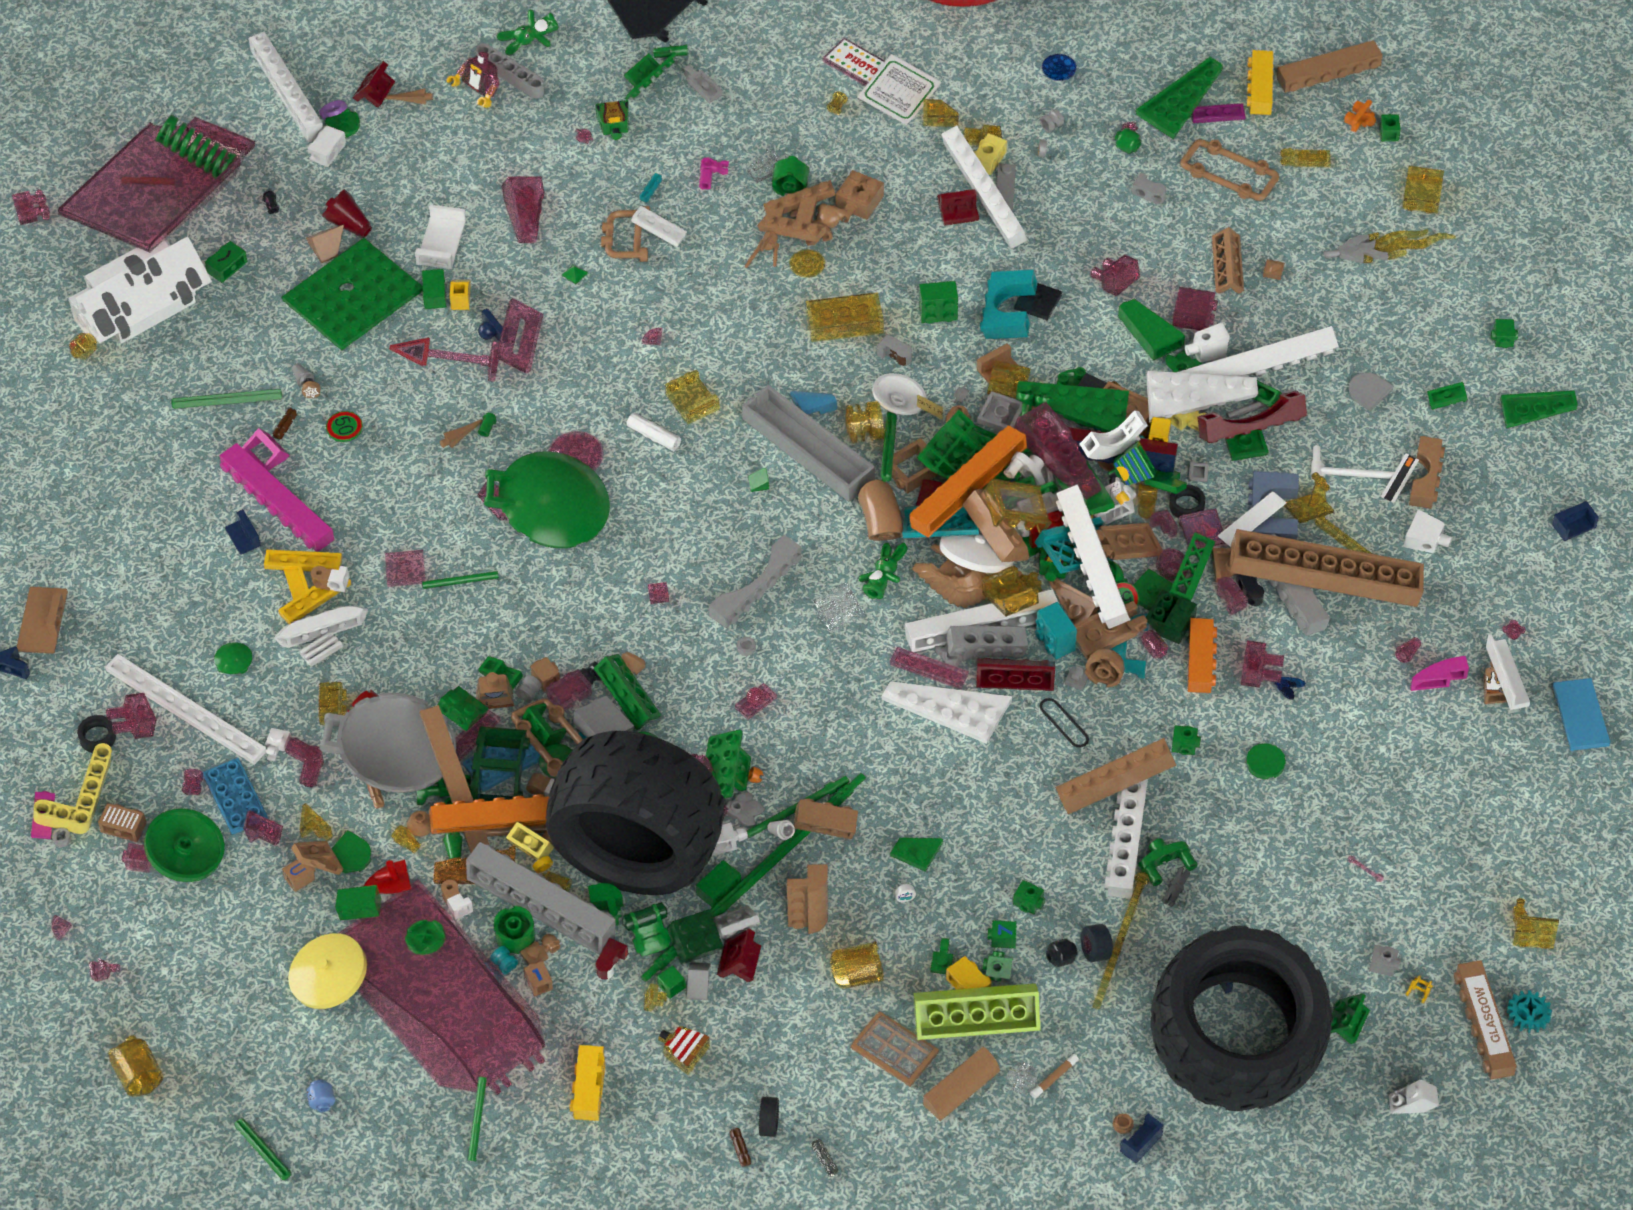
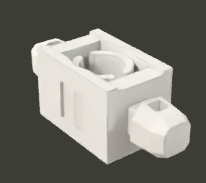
M731 823L723 824L712 856L737 850L736 841L748 838L746 829L738 828L734 831Z

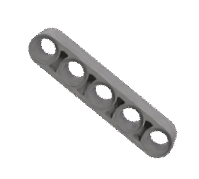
M482 43L476 47V57L479 65L535 99L543 97L545 93L543 78L489 44ZM478 55L485 58L483 63L478 62Z

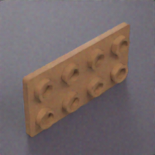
M29 588L17 642L19 652L55 653L68 594L67 589Z

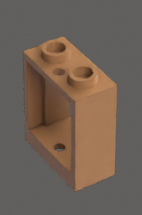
M921 438L894 453L892 478L895 480L897 487L900 490L903 489L907 494L921 486L924 479L931 480L938 476V474L926 467L908 478L896 466L915 454L919 455L921 450L927 445Z

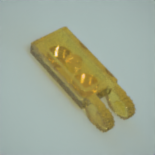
M1284 148L1280 151L1282 156L1281 164L1283 166L1328 168L1331 166L1330 150H1293L1292 148Z

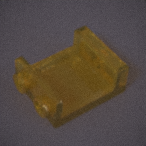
M1408 166L1402 209L1438 214L1444 170Z
M697 369L687 372L685 375L670 380L665 384L666 396L687 425L720 410L718 396L716 394L711 395L700 380Z
M1015 565L981 578L982 594L1005 617L1039 603L1038 589L1036 587L1029 588L1019 579L1018 568Z

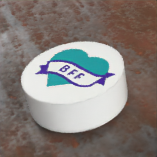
M904 884L895 890V896L897 901L902 903L913 900L916 892L912 885Z

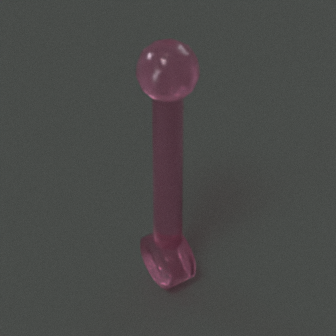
M1350 855L1348 857L1349 863L1359 866L1375 877L1377 882L1383 881V875L1374 873L1355 860L1354 856Z

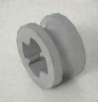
M57 828L52 834L54 844L58 847H66L71 842L70 832L66 828ZM62 835L63 837V835H65V839L62 840L60 838L59 840L58 836Z

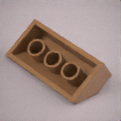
M988 489L974 490L963 503V506L1001 562L1028 560L1027 545L1024 543L1022 536L1013 527L1012 522L1006 517L1001 506L995 501L992 493Z

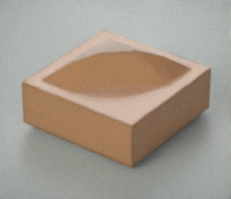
M1267 259L1263 277L1281 280L1285 263Z

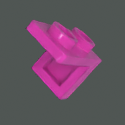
M47 791L35 792L34 804L41 799L55 802V793ZM33 819L31 837L51 839L52 827L37 824Z

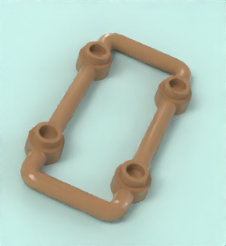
M1203 139L1196 140L1180 161L1181 167L1190 171L1194 178H1206L1238 192V196L1243 199L1264 200L1279 180L1278 172L1269 168V164L1265 160L1254 162L1222 148L1220 141L1216 139L1210 142ZM1199 146H1202L1211 155H1223L1253 168L1258 175H1269L1272 178L1262 192L1258 194L1253 192L1252 187L1248 183L1237 185L1205 171L1202 163L1191 165L1188 162Z
M543 698L512 712L511 720L516 725L515 729L527 730V738H530L531 745L546 761L548 773L551 776H556L563 762L558 758H553L531 732V723L527 720H521L519 717L525 714L528 707L545 703L549 710L548 717L553 723H560L577 745L583 739L564 717L563 707L554 705L549 699Z

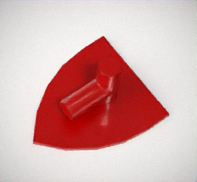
M388 860L386 866L370 876L363 886L377 885L381 894H394L411 890L405 860L398 862Z

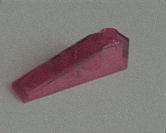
M508 176L502 184V192L518 243H536L539 218L542 211V199L544 198L542 176Z

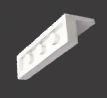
M1492 634L1488 635L1486 649L1510 710L1528 707L1530 700L1506 640L1494 641Z

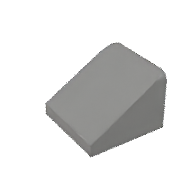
M1190 462L1188 481L1207 482L1209 463Z

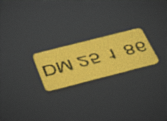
M917 395V407L943 420V407Z

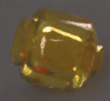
M79 333L70 341L71 355L82 360L90 357L97 349L95 337L90 333Z

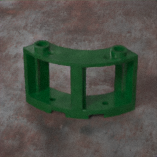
M480 726L476 740V753H474L472 770L476 771L473 772L470 785L473 800L485 799V801H493L494 798L499 797L509 800L516 796H523V791H520L522 768L526 749L529 750L530 738H527V730ZM487 746L519 749L517 761L485 758ZM483 770L515 772L514 796L481 794Z

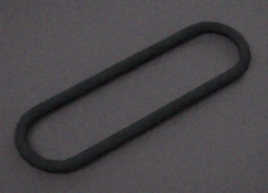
M1046 698L1041 701L1040 710L1073 746L1084 747L1088 744V735L1056 700ZM1052 701L1086 737L1084 744H1075L1043 709L1042 705L1044 702Z

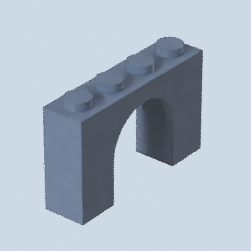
M1253 471V479L1249 478L1248 490H1252V494L1248 495V505L1254 507L1272 491L1282 499H1297L1299 474ZM1270 516L1251 532L1267 535L1275 533L1278 537L1297 540L1298 519Z

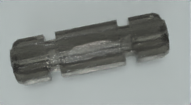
M817 1139L813 1141L811 1147L817 1153L816 1156L823 1168L826 1169L827 1175L829 1177L837 1175L838 1168L833 1163V1159L824 1147L822 1140Z

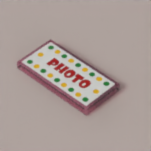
M843 38L823 57L825 64L863 86L869 83L885 63L881 58L846 38Z

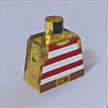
M679 1026L673 1034L662 1030L658 1037V1040L665 1044L663 1047L664 1056L687 1075L691 1073L710 1047L709 1036L683 1026Z

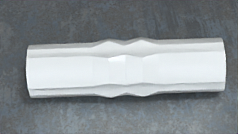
M635 412L627 420L629 428L671 451H675L681 443L679 436Z

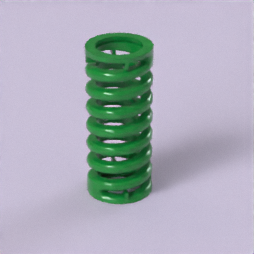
M173 114L170 115L160 129L155 142L162 143L165 148L171 146L173 153L179 152V156L181 158L187 157L189 163L196 161L195 165L197 168L204 166L205 173L212 172V177L221 182L234 164L237 155L229 152L227 156L229 158L224 159L228 149L223 148L212 162L220 146L219 143H215L204 157L212 141L211 138H207L195 153L203 133L200 132L187 148L195 128L191 127L179 143L187 123L183 122L177 132L171 137L173 130L177 129L176 124L179 119ZM224 159L225 164L220 168V165Z

